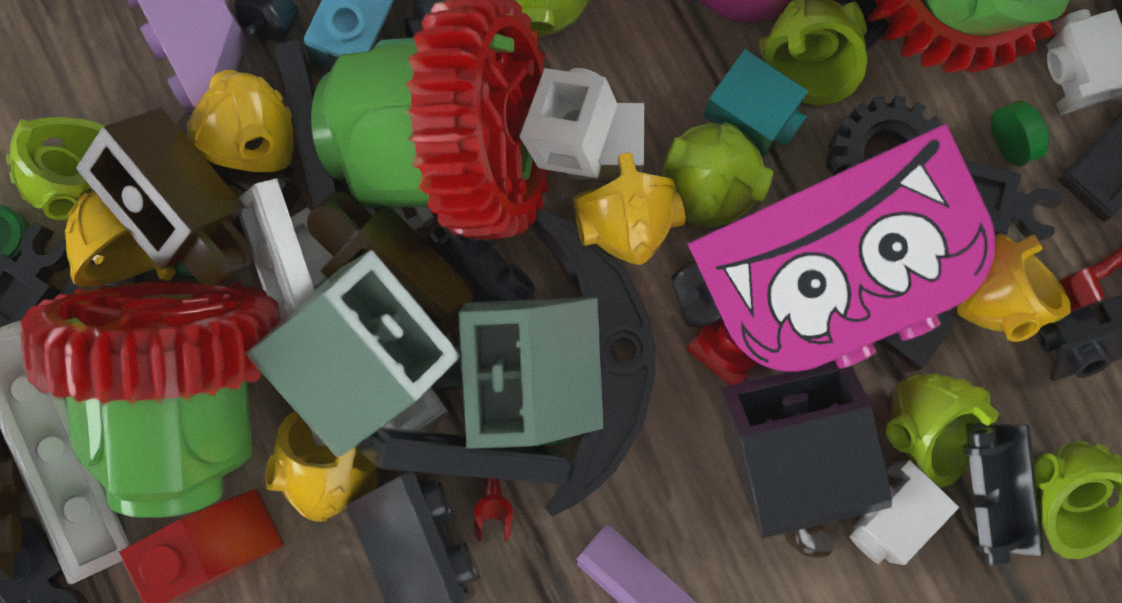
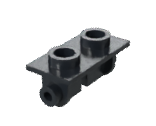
M446 227L437 228L424 239L466 281L470 277L475 280L477 285L474 289L477 291V294L472 302L537 300L533 295L536 292V288L532 280L518 266L507 264L493 247L496 243L495 239L454 236Z
M1122 295L1100 302L1099 310L1107 323L1100 324L1090 306L1071 311L1063 319L1055 323H1048L1040 328L1037 332V339L1041 348L1045 352L1054 350L1057 355L1049 376L1052 382L1074 374L1077 378L1090 377L1106 369L1113 361L1122 359Z
M967 423L968 443L963 445V453L969 455L973 494L976 504L975 510L979 539L975 541V550L983 553L984 563L990 565H1001L1011 562V553L1035 556L1044 555L1029 425L992 423L988 426L984 423Z

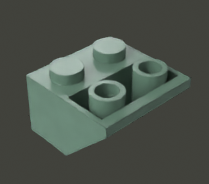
M372 250L341 267L245 353L336 457L344 455L416 402L461 357L459 352Z
M597 297L471 302L463 306L459 312L467 449L536 446L603 429Z

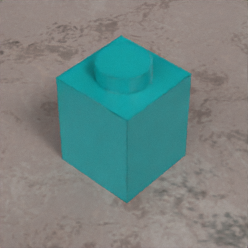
M744 49L710 96L703 117L712 123L724 124V122L738 126L739 130L751 139L764 158L775 141L786 147L803 124L807 116L798 111L808 90Z

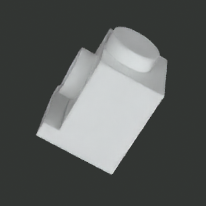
M1088 9L1079 10L1053 22L1052 27L1056 36L1047 44L1049 50L1047 64L1053 80L1057 84L1062 85L1066 95L1056 104L1059 114L1064 115L1119 98L1122 95V24L1116 9L1095 16H1091Z
M544 68L520 134L522 142L538 168L598 178L601 170L598 160L618 105L606 77H601L597 73L583 68H574L569 72Z
M911 460L895 462L886 471L895 480L892 485L889 484L892 508L863 514L852 526L855 531L849 536L850 539L865 555L877 564H880L885 558L889 563L906 565L959 508Z

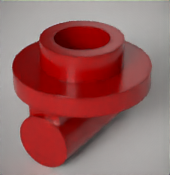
M720 320L713 326L705 325L686 348L688 353L728 385L741 383L757 364L755 360L751 359L737 346L723 320Z

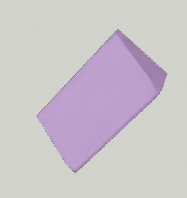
M606 525L602 527L576 557V564L619 603H696L612 526Z

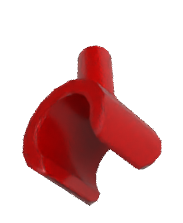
M1122 246L1101 262L1081 269L1059 281L1070 301V312L1106 299L1098 280L1108 277L1122 266Z
M484 478L483 498L476 503L474 509V535L478 541H482V523L487 519L493 518L500 520L504 524V541H507L511 536L512 505L506 498L502 497L500 479Z

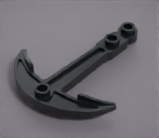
M540 209V211L536 212L537 219L528 227L533 230L551 251L569 284L572 285L578 282L582 297H597L603 411V429L583 434L573 464L568 472L566 485L561 484L558 491L544 507L553 517L577 505L595 492L617 470L642 429L656 374L655 343L650 318L625 268L611 254L607 253L597 244L582 246L576 224ZM627 341L634 347L635 357L630 362L619 363L613 359L611 348L616 342ZM461 343L452 344L461 355ZM462 356L431 386L432 390L463 389Z

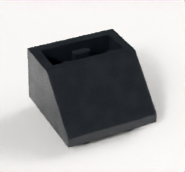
M831 361L804 371H789L721 387L724 439L762 539L892 508V496L872 407L852 365L839 369L836 362Z
M411 471L347 505L385 603H465L476 595L472 583L481 579V575L467 542L456 545L446 521L455 518L456 515L441 481L438 483L435 480L429 481L427 475Z

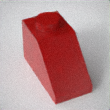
M252 489L183 517L119 551V554L143 603H180L286 545L258 489Z

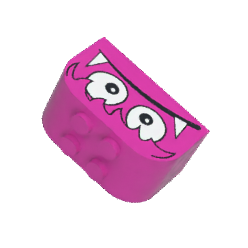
M947 124L697 239L688 245L723 321L737 346L751 359L766 367L782 371H804L821 366L834 359L839 369L845 368L874 355L876 349L873 342L896 332L900 335L902 341H905L938 327L941 323L937 314L951 309L968 299L983 283L993 261L995 235L987 209Z

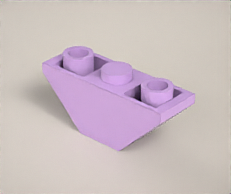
M126 0L132 9L141 6L149 23L140 27L141 32L158 60L168 57L176 75L167 80L175 97L186 112L194 109L202 96L210 89V80L216 73L223 70H238L248 39L227 0Z

